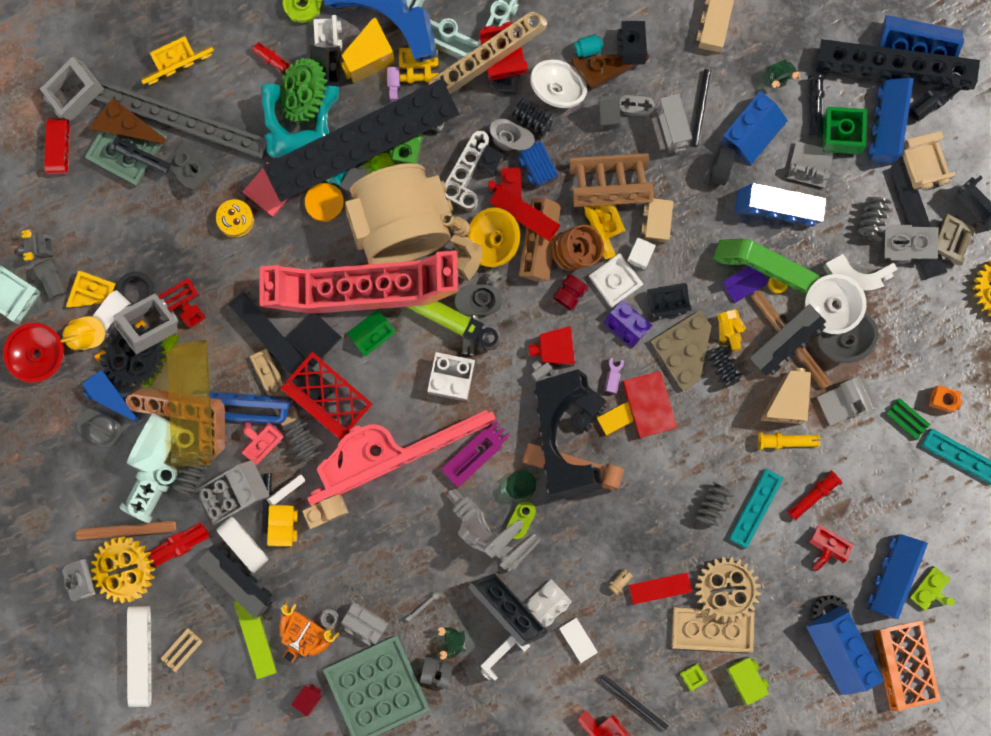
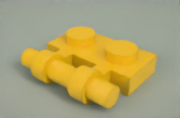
M399 48V68L407 69V74H400V82L414 84V82L425 81L429 83L431 79L439 75V73H431V68H439L438 58L418 62L413 58L410 48ZM425 68V73L414 74L413 69Z

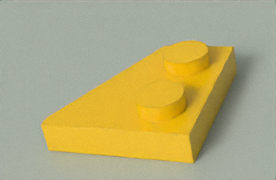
M78 270L66 307L102 304L116 290L117 284Z

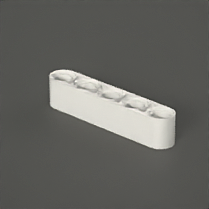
M132 606L127 609L128 706L150 707L152 698L150 606Z

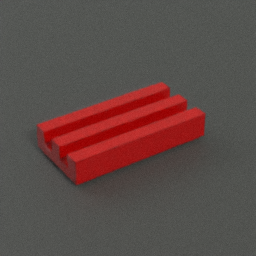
M189 278L158 295L159 299H164L189 285V288L165 301L169 305L191 291L193 292L168 307L170 313L186 302H190L200 296Z

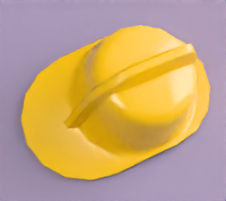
M85 316L70 321L65 327L63 338L60 341L65 342L73 350H86L97 347L104 341L105 330L97 318Z

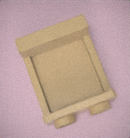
M942 131L907 139L904 142L902 157L914 190L918 188L927 190L934 187V184L943 186L950 183V179L956 176L955 172L949 173L939 141L944 139Z

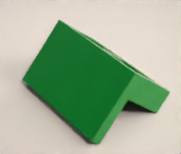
M377 309L347 332V335L361 353L367 356L393 336L396 331Z

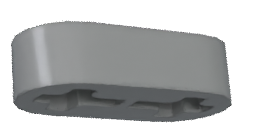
M624 95L620 98V112L622 114L650 116L654 112L655 102L650 97ZM625 101H629L630 105L635 106H629L628 109H625V106L621 104H624ZM647 102L651 108L648 111H644V107H638V105L643 106Z

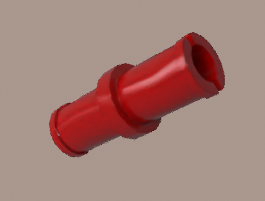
M260 41L254 45L252 52L263 58L266 64L274 66L282 74L286 72V69H289L290 63L278 56L275 50L271 51Z

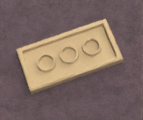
M673 607L671 648L753 653L755 612L749 611L750 616L748 617L742 614V621L735 617L734 623H731L729 618L726 623H723L722 617L715 621V614L708 617V609L702 611L701 609Z

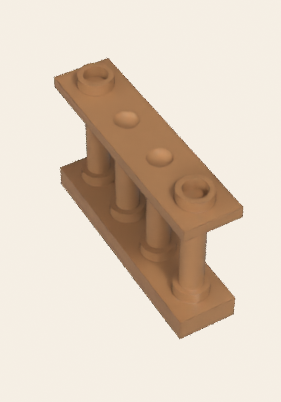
M649 153L570 158V174H577L578 188H573L574 207L653 202L654 186L653 183L645 182L644 170H647L649 165ZM636 170L638 184L626 185L624 171ZM616 171L618 185L606 186L604 172ZM585 173H597L598 186L586 187Z

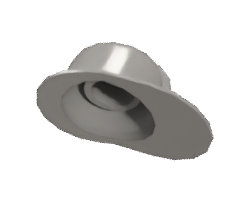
M497 119L491 123L490 133L495 146L500 150H526L532 147L535 142L534 135L529 130L507 119Z

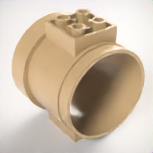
M408 163L372 172L351 186L350 193L353 200L345 202L346 215L357 250L364 249L369 264L414 261L430 255L448 244L451 240V235L448 227L442 224L441 216L444 213L452 214L453 208L450 199L446 200V186L444 181H440L439 175L427 178L422 165Z

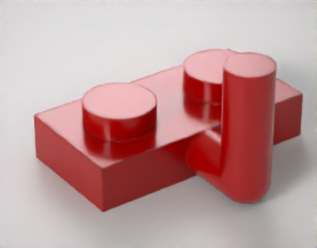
M501 168L502 184H496L494 180L488 182L489 192H496L500 185L522 200L521 168Z
M819 524L815 528L809 543L821 549L823 553L813 564V569L819 571L828 562L830 555L845 563L854 545Z

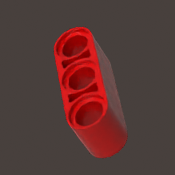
M47 119L44 161L46 174L68 173L70 122L68 119Z

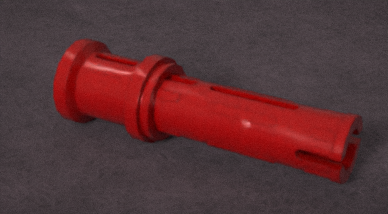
M832 470L828 472L829 475L822 481L815 483V488L787 511L795 521L823 496L828 497L830 495L829 492L836 486L843 484L841 479Z

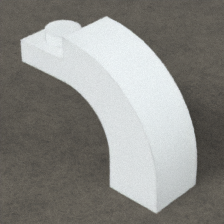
M844 254L823 266L827 275L842 274L854 279L861 286L865 294L881 289L884 286L883 282L893 278L894 275L892 273L898 270L895 264L892 263L873 274H862L850 266Z

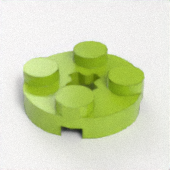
M283 0V7L285 13L293 22L307 23L320 16L322 0H304L305 2L308 1L305 7L297 5L300 3V0Z

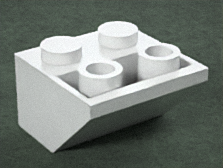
M436 352L427 391L428 394L467 402L475 360Z

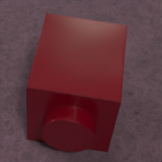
M313 683L311 686L306 684L291 706L308 717L324 696L321 694L322 690Z

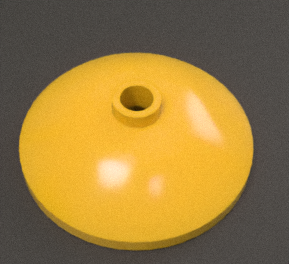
M488 208L473 218L467 238L481 246V265L499 267L509 262L515 255L520 243V229L516 219L508 211L500 208Z

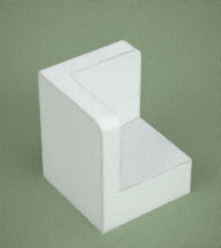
M637 238L627 263L645 270L656 245Z

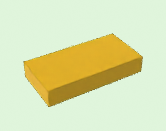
M628 402L596 418L606 436L633 422Z

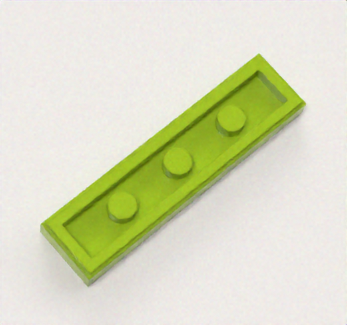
M233 601L256 678L260 679L277 673L261 617L258 619L254 618L237 601Z

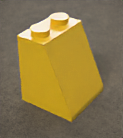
M376 18L368 23L342 54L343 62L341 63L347 80L351 78L353 84L395 64L393 51Z

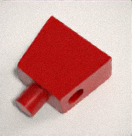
M571 326L542 333L539 335V344H528L529 356L541 355L542 364L548 362L549 365H575Z

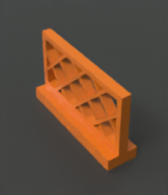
M920 620L873 630L890 711H902L907 708L941 701L923 621ZM917 626L919 631L916 640L908 635L911 627ZM896 630L902 634L897 644L892 641L890 631ZM905 637L913 642L909 652L901 647ZM917 645L923 649L921 659L912 655ZM898 649L906 654L902 664L896 661L895 655ZM910 657L918 662L913 672L905 667ZM921 666L925 667L928 671L925 680L917 675ZM903 670L911 674L906 684L900 680V674ZM914 678L923 683L918 692L910 687ZM926 686L932 689L933 698L927 699L921 695ZM909 690L916 696L912 703L906 704L904 695Z

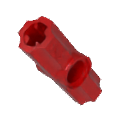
M200 522L184 532L181 531L166 540L167 542L149 551L151 553L149 557L151 560H154L153 564L155 567H159L174 557L178 558L192 550V547L207 540L210 537L209 532L204 524Z

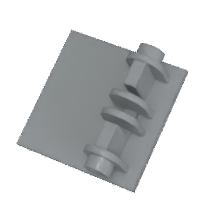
M796 141L787 179L825 188L830 177L829 171L834 153L822 152V147Z

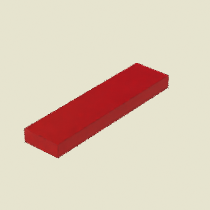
M500 185L489 203L497 208L508 211L518 222L549 242L561 226Z

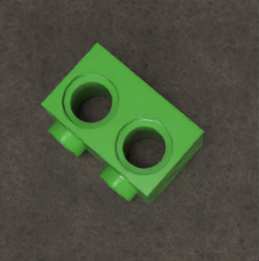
M423 133L391 148L390 157L393 160V164H417ZM406 150L410 154L408 157L402 158L399 156V153Z

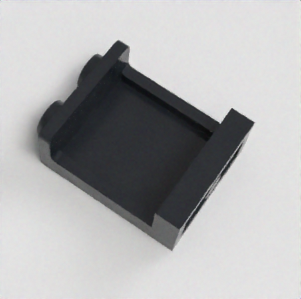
M981 175L976 179L972 177L959 188L961 193L956 197L988 230H991V201L976 187V184L983 177Z

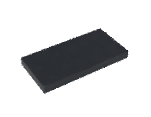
M496 574L474 581L469 585L468 588L522 647L545 637L548 633V630Z

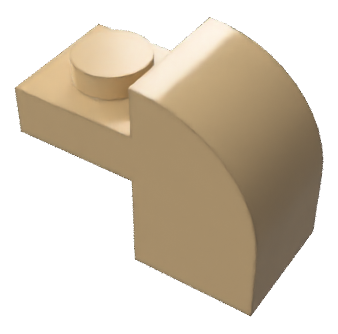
M454 234L450 242L458 252V277L470 281L479 268L482 259V248L480 245L473 243L469 238Z
M340 494L325 499L302 511L310 529L349 514Z

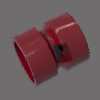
M568 274L562 283L563 288L559 287L552 297L566 309L574 311L579 304L578 298L583 297L589 290V287L577 277Z

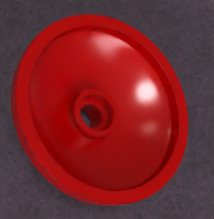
M41 323L24 324L16 328L8 336L3 349L4 363L9 372L22 381L30 383L45 381L59 370L63 362V342L60 341V336L47 325ZM39 351L40 356L35 358V352Z

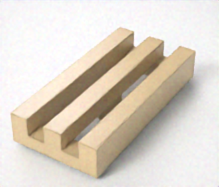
M187 628L162 656L161 660L176 673L204 641L191 629ZM189 634L191 637L171 658V660H169L168 657ZM195 639L197 641L195 645L175 666L173 663Z

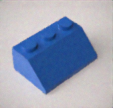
M760 91L726 131L721 142L727 147L735 149V153L752 165L788 120L778 105Z

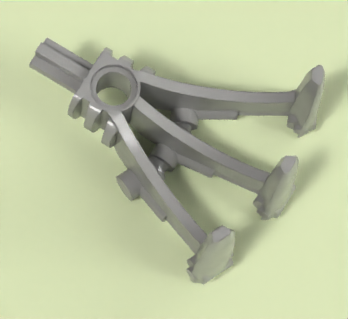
M456 488L448 492V499L455 505L453 511L462 520L458 535L472 548L488 554L491 558L494 556L500 558L502 562L500 566L503 569H507L509 572L516 569L540 542L541 538L532 533L515 548L506 546L522 528L524 523L520 519L500 535L492 534L486 524L484 513L469 497L464 498Z

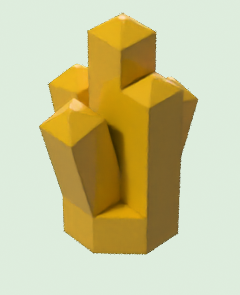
M738 310L718 314L719 340L723 343L730 340L732 350L739 351L741 349L740 342L742 341L740 332H744L746 327L739 317Z

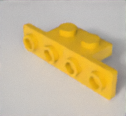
M182 36L150 52L158 70L142 77L141 81L143 84L148 83V85L157 82L159 80L158 77L164 74L167 77L177 72L176 69L181 66L186 68L193 65V60L198 58L203 60L210 57L214 49L210 45L193 53L186 36Z
M615 204L584 206V214L587 220L590 221L591 226L602 237L604 243L602 256L605 259L614 258L616 254L609 239L625 232Z

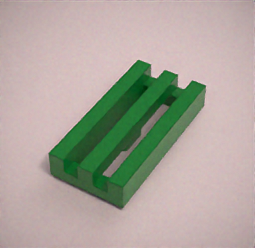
M900 398L886 413L916 440L931 425ZM898 405H900L904 410H906L923 426L921 427L918 423H916L911 417H909L904 411H902L898 407ZM895 410L898 414H900L905 420H907L912 426H914L918 430V432L916 433L914 430H912L907 424H905L900 418H898L893 413V411Z

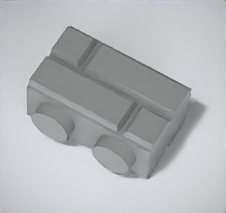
M354 602L341 624L344 625L343 630L352 635L356 632L362 636L361 641L371 646L372 643H378L389 622Z

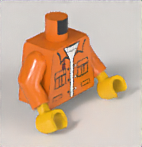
M285 601L282 606L280 637L282 638L281 642L288 646L283 658L293 663L298 654L307 657L308 655L315 656L325 651L339 636V633L335 636L331 634L333 627L326 630L299 612L294 611L296 604L289 608L287 606L288 601Z

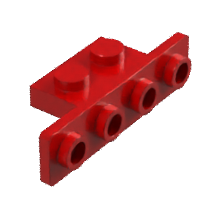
M584 710L577 718L580 726L590 736H631L614 714L599 725L587 710Z

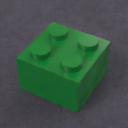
M827 106L823 115L822 152L862 154L866 147L867 109Z

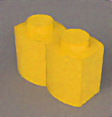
M269 505L268 546H293V542H297L298 531L294 530V522H298V510H295V506Z

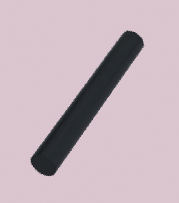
M264 473V485L270 496L272 473ZM266 499L263 500L261 534H268L270 503Z

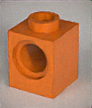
M937 385L933 388L928 406L948 413L956 412L962 404V398H960L962 392ZM944 395L949 396V405L943 402Z

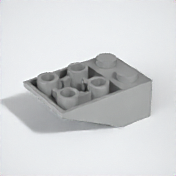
M253 460L233 467L197 489L198 495L213 525L270 497Z

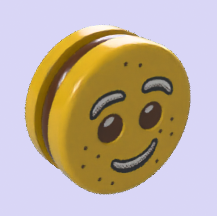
M231 199L219 206L216 212V222L225 235L239 238L251 231L254 225V215L245 202Z

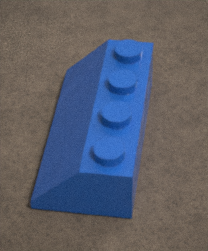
M886 15L880 32L878 47L959 57L964 37L962 30Z
M914 78L885 80L878 87L877 98H879V104L874 109L876 124L873 123L871 135H874L873 142H870L868 154H871L870 161L894 164L902 156Z
M896 534L895 537L891 538L888 545L890 551L888 556H884L881 563L883 567L881 574H877L874 580V592L869 594L866 601L868 610L889 619H899L927 548V542L902 534Z
M842 606L806 625L841 695L865 692L884 682L850 613Z

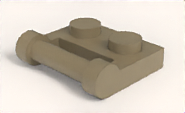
M946 214L938 230V254L948 258L956 265H963L965 252L971 237L975 235L976 229ZM962 231L964 235L959 245L957 253H955L953 251L955 249L960 233Z

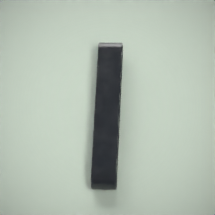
M241 292L228 305L292 375L304 359L244 292ZM307 363L308 372H314L311 366ZM308 374L309 386L320 385L318 374ZM297 375L294 378L301 387L306 386V375ZM329 387L323 388L324 399L333 393ZM310 388L309 396L313 400H320L321 388Z

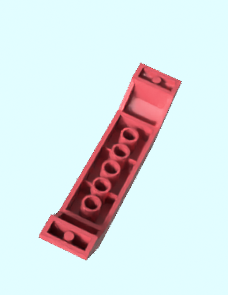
M456 250L436 252L433 256L417 261L306 270L279 265L260 266L261 307L310 314L430 305L459 292L458 252Z

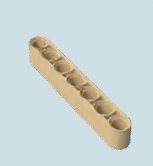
M536 12L526 14L431 79L429 84L443 78L449 93L452 94L542 33L547 27L546 18ZM538 18V25L533 27V21ZM522 29V35L517 38L518 30ZM506 40V46L501 49V42ZM489 51L490 56L487 60H485V53ZM473 62L474 67L469 71V64ZM457 73L458 78L456 81H453V76Z

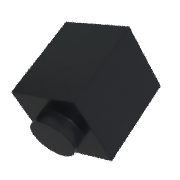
M486 145L477 162V168L495 177L504 160V154Z

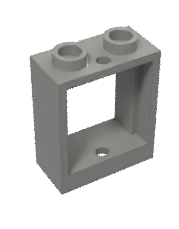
M72 56L40 90L44 94V100L55 108L54 113L59 118L72 121L104 88L86 65ZM76 73L86 86L63 107L54 94Z
M680 94L660 98L656 110L669 153L675 152V154L683 153L689 147L692 135Z
M156 294L113 315L116 329L135 354L178 332V319L173 312H169L165 301L159 299ZM156 308L166 322L138 336L129 324V321Z

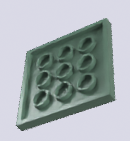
M398 635L323 669L352 736H377L431 711Z

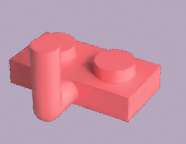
M244 422L243 432L251 441L241 450V453L249 460H253L254 464L257 465L279 443L284 435L269 422L258 433L251 429V423Z

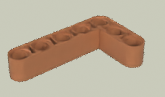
M139 388L126 398V404L132 411L199 421L200 453L204 459L213 460L225 449V407L220 400L148 388Z
M527 443L522 463L544 470L545 457L541 446ZM561 453L562 457L570 464H592L599 468L602 488L612 491L619 489L624 468L611 464L603 466Z

